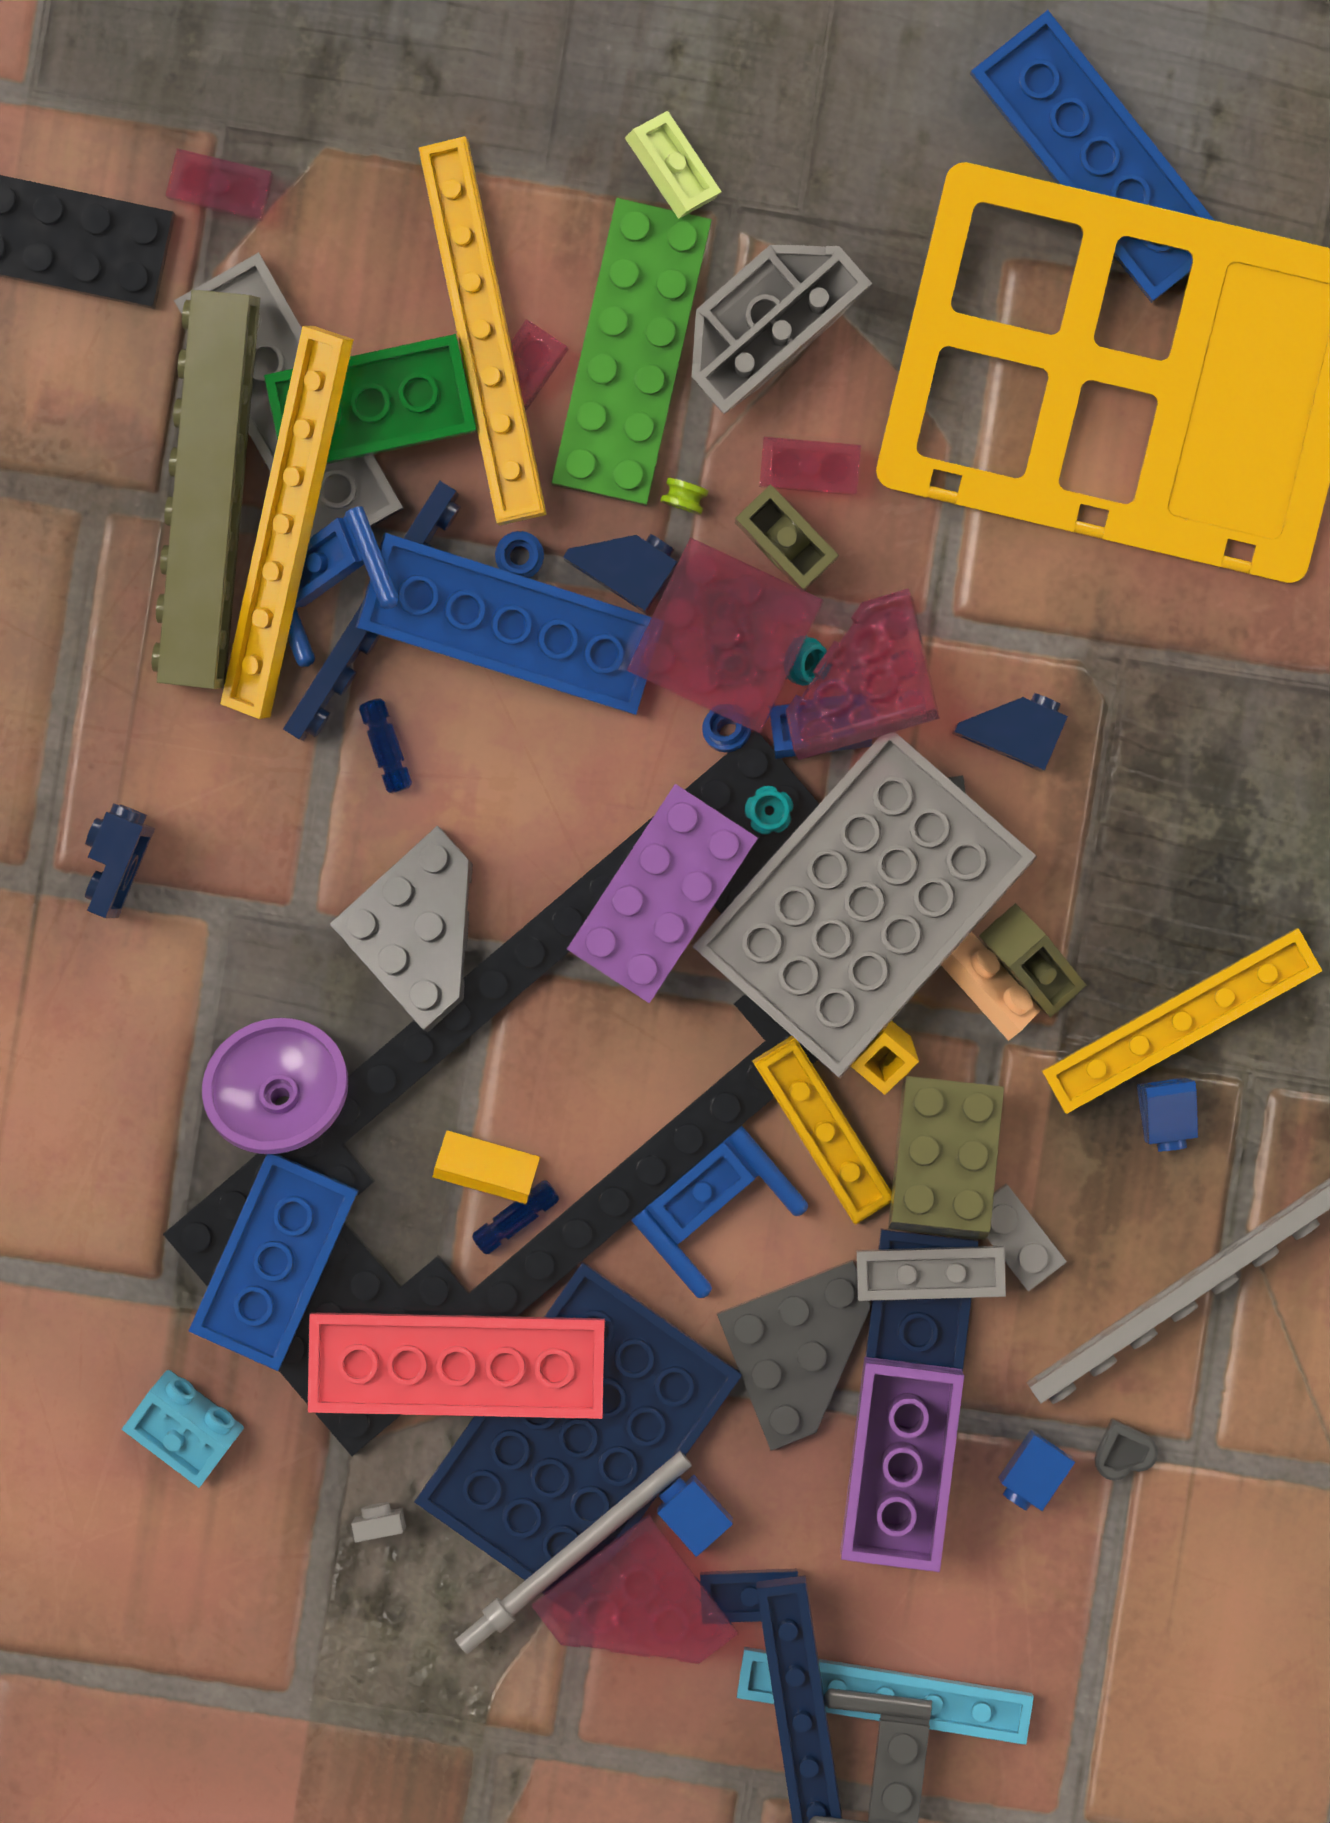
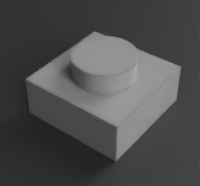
M389 1502L361 1508L362 1515L356 1516L351 1523L355 1543L402 1534L406 1528L403 1507L391 1510Z

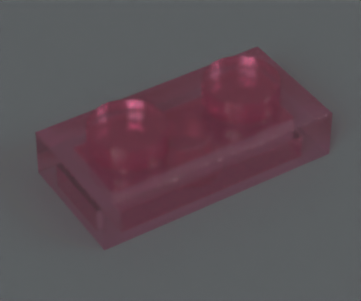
M177 148L165 196L170 200L262 222L273 173L272 171Z
M527 319L511 341L525 412L569 350L566 345Z
M764 437L759 487L767 488L771 484L775 489L856 496L861 445Z

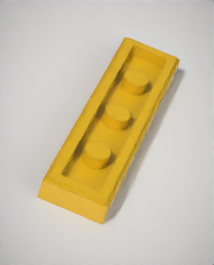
M790 1036L752 1060L854 1225L891 1203V1190L799 1042L793 1036Z

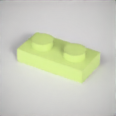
M668 111L634 128L625 137L678 219L711 202L722 192Z

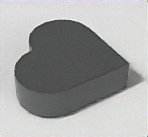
M1112 1418L1094 1458L1095 1467L1100 1475L1106 1479L1113 1481L1121 1480L1131 1470L1140 1472L1151 1468L1157 1461L1158 1449L1151 1437Z

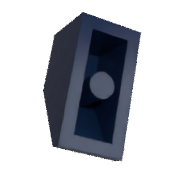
M652 534L648 536L646 541L638 535H632L569 548L563 556L564 561L645 614L678 565L677 561L670 557L674 549Z
M1034 693L1031 700L1021 697L961 721L955 725L952 734L1042 772L1046 769L1068 716L1058 712L1060 703Z

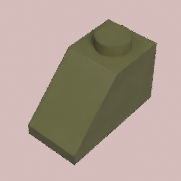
M1016 903L979 935L1002 965L1028 991L1030 996L1050 1018L1087 986L1049 937Z

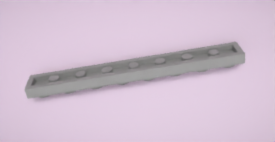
M1330 1178L1026 1382L1040 1404L1047 1399L1052 1404L1061 1401L1076 1390L1077 1387L1073 1382L1087 1372H1090L1095 1377L1106 1371L1117 1362L1114 1354L1130 1344L1133 1349H1137L1146 1344L1158 1334L1154 1327L1169 1317L1174 1322L1186 1317L1198 1307L1195 1302L1197 1298L1209 1290H1212L1214 1295L1221 1293L1238 1281L1237 1271L1251 1262L1254 1267H1258L1279 1253L1276 1247L1277 1244L1291 1235L1295 1240H1298L1320 1225L1316 1218L1330 1209Z

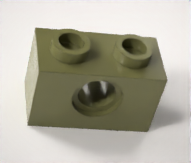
M771 484L735 518V524L801 593L838 559L839 555Z

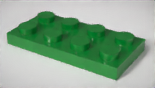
M453 334L350 356L326 464L477 432L457 335ZM293 369L264 375L277 440Z

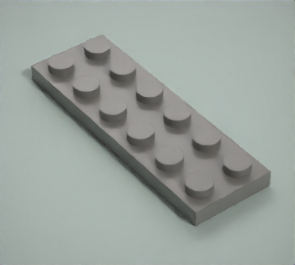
M258 252L194 290L246 294L260 297L248 433L271 472L277 445V435L264 375L293 369L302 327ZM191 291L174 300L181 314L184 302L191 300ZM373 454L326 464L310 537L335 519L343 518L345 512L354 507L362 506L371 527L404 509Z

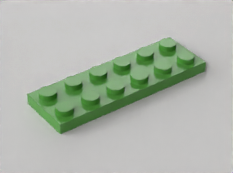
M616 198L552 485L647 506L712 219L691 214L678 219L673 210Z

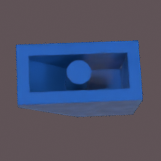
M1183 1077L1137 1084L1144 1141L1146 1143H1157L1158 1152L1187 1148L1186 1139L1198 1138L1197 1090L1195 1081Z

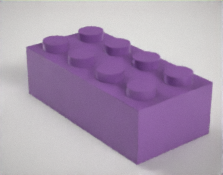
M675 784L567 950L650 1003L758 838Z
M864 1357L840 1547L841 1560L940 1572L964 1382L962 1369Z

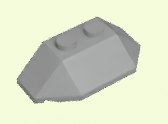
M769 245L696 309L692 379L719 410L726 414L760 389L833 325L872 285V282L840 246Z

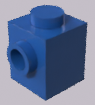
M1031 1429L998 1477L1001 1484L1007 1487L1003 1495L1026 1511L1031 1504L1043 1511L1075 1464V1461L1066 1452Z
M694 1474L686 1482L681 1477H678L658 1495L663 1502L658 1506L657 1514L696 1557L733 1525V1517Z

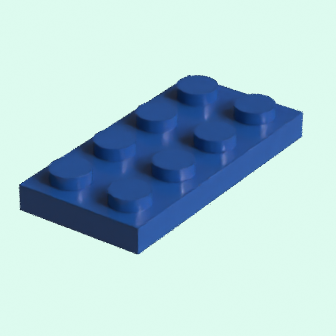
M266 1154L189 1328V1332L279 1371L359 1190L281 1155Z

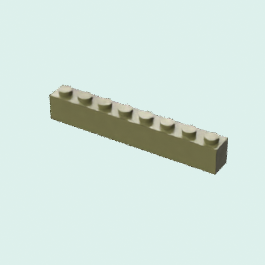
M191 289V300L184 302L182 326L183 329L188 330L186 349L180 351L178 358V376L180 379H183L182 398H177L173 411L174 426L179 428L178 447L172 448L169 458V474L171 477H175L173 496L167 498L164 513L165 524L170 526L169 545L163 546L160 558L161 573L166 574L165 593L159 595L156 604V620L158 623H162L160 643L156 642L153 647L151 659L152 670L157 672V683L210 689L224 688L227 674L260 297Z

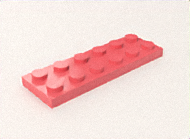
M311 1312L309 1318L308 1412L602 1419L605 1319Z

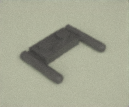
M828 1689L824 1694L825 1705L828 1708L881 1714L879 1718L868 1822L813 1816L809 1823H918L932 1700Z

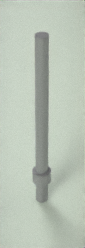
M681 1451L676 1453L504 1599L496 1598L482 1610L484 1615L455 1639L460 1648L466 1654H469L496 1630L499 1633L503 1632L516 1621L514 1617L516 1613L692 1467L688 1458Z

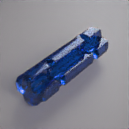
M377 698L364 702L359 706V711L363 723L369 726L370 730L366 732L378 767L384 770L385 774L381 776L386 790L389 793H396L411 787L412 781L407 767L402 766L401 762L404 761V757L393 725L391 723L388 724L387 718L390 716L385 701Z
M541 1181L530 1190L526 1204L517 1201L513 1202L493 1217V1223L490 1225L486 1223L476 1230L472 1235L473 1241L484 1254H490L502 1245V1239H510L538 1218V1212L541 1210L546 1212L559 1200V1195L548 1181Z

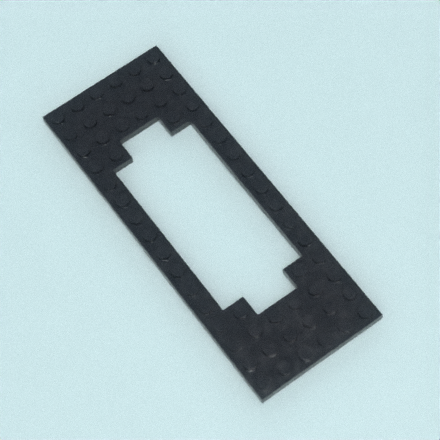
M756 729L751 733L744 746L736 751L728 752L685 789L758 838L714 904L721 914L819 805L818 801L781 758L775 759L774 750ZM764 786H773L778 792H786L793 802V810L790 812L792 820L789 826L782 832L771 831L769 834H761L751 827L752 821L746 817L745 805L748 798L756 795L757 789ZM772 806L765 807V813L772 815L774 808ZM652 818L463 978L465 980L464 1000L428 1033L413 1020L348 1076V1091L344 1106L334 1123L321 1136L301 1148L279 1153L278 1155L359 1190L357 1196L374 1183L375 1180L344 1144L570 952L567 950L568 946ZM744 994L734 1005L765 1041L470 1292L439 1255L401 1286L345 1221L279 1372L308 1405L309 1318L311 1312L517 1317L774 1098V1095L752 1060L792 1035ZM799 1042L813 1065L819 1059ZM257 1153L163 1233L165 1238L207 1287L266 1154ZM315 1413L351 1456L355 1455L402 1415Z

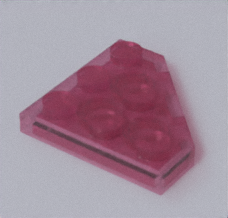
M909 588L862 602L851 617L853 624L840 642H833L814 669L815 678L803 695H796L787 707L786 715L793 750L798 760L940 719L915 604Z
M649 1514L537 1598L531 1605L558 1642L564 1646L579 1648L584 1646L606 1649L615 1653L644 1657H664L678 1659L680 1662L699 1664L738 1635L736 1628Z

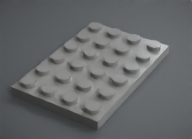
M888 726L693 945V948L835 1075L841 1078L877 1035L886 1028L1033 863L1037 856Z

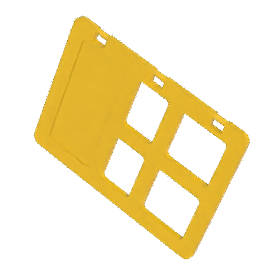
M968 162L954 165L948 171L945 178L876 466V474L879 481L885 487L897 491L1281 582L1293 583L1299 581L1305 576L1309 568L1330 484V248ZM987 203L1076 224L1082 229L1083 236L1061 326L1056 334H1045L957 313L953 310L951 306L952 296L973 209L977 204ZM1121 237H1131L1185 250L1192 256V264L1170 353L1165 360L1160 361L1104 348L1095 343L1094 334L1117 241ZM953 347L1041 368L1047 373L1048 380L1023 476L1019 478L1008 477L924 457L918 453L917 442L938 355L942 348ZM1089 380L1151 394L1157 401L1135 496L1128 504L1067 491L1059 484V477L1081 387ZM933 469L961 475L958 492L930 486ZM1080 504L1108 510L1105 526L1102 527L1077 521ZM1231 539L1255 545L1251 562L1225 556L1227 540Z

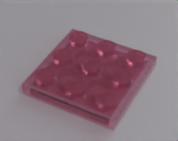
M690 537L627 671L761 734L824 601Z

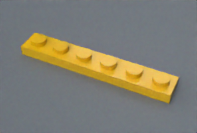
M1296 928L1041 1070L1064 1113L1068 1114L1322 972V969L1299 928Z

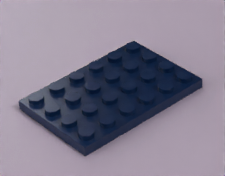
M582 1262L544 1317L605 1319L603 1418L474 1416L414 1501V1503L524 1580L528 1579L676 1453L681 1451L686 1456L742 1376L737 1369L585 1262ZM655 1498L542 1593L574 1615Z

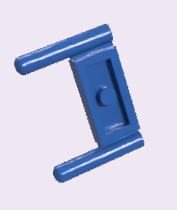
M362 506L349 509L345 512L343 518L335 519L310 537L288 635L289 645L296 663L300 667L312 665L315 661V655L297 608L305 607L361 566L365 565L382 608L392 609L399 603L398 594Z
M743 1126L735 1130L727 1139L721 1142L631 1220L697 1298L707 1297L712 1290V1285L680 1249L678 1244L755 1180L757 1176L763 1179L792 1215L801 1216L808 1209V1202Z

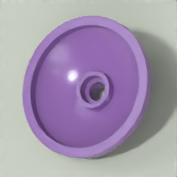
M290 1018L262 1020L238 1030L228 1037L215 1051L203 1077V1104L213 1127L232 1145L259 1154L289 1152L311 1143L334 1123L346 1100L348 1072L338 1046L331 1037L318 1027ZM283 1096L289 1097L286 1103L275 1105V1101Z

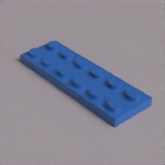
M1048 10L971 70L970 75L1057 184L1214 220ZM1121 237L1117 241L1114 257L1151 303L1189 274L1192 264V256L1188 251L1131 237Z
M384 533L379 549L398 594L399 603L392 609L382 608L370 580L355 626L356 628L621 711L637 714L665 621Z

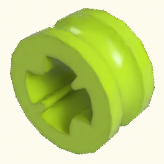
M667 478L666 484L669 486V492L666 495H662L660 502L683 511L701 515L703 508L700 506V500L707 497L709 491L682 480Z

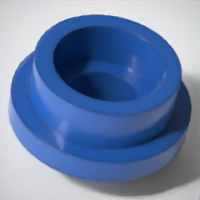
M515 531L505 535L496 547L495 559L499 569L531 578L542 567L544 551L541 543L535 536L528 532ZM517 547H523L529 552V559L523 565H516L511 561V552Z
M724 704L713 708L707 714L703 722L702 732L706 742L714 750L733 752L746 744L751 735L752 727L750 719L743 709L736 705ZM734 724L736 726L735 731L731 735H720V730L724 725Z

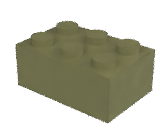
M906 1076L902 1085L888 1229L986 1240L991 1229L1004 1087Z

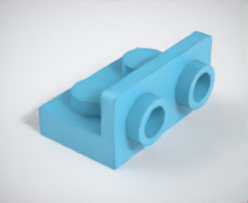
M166 1370L121 1430L200 1488L243 1431L244 1426L235 1420L229 1411L215 1405L198 1392L189 1381L178 1377L170 1370Z

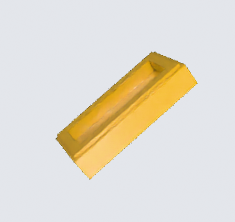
M446 1130L432 1177L526 1204L540 1157Z

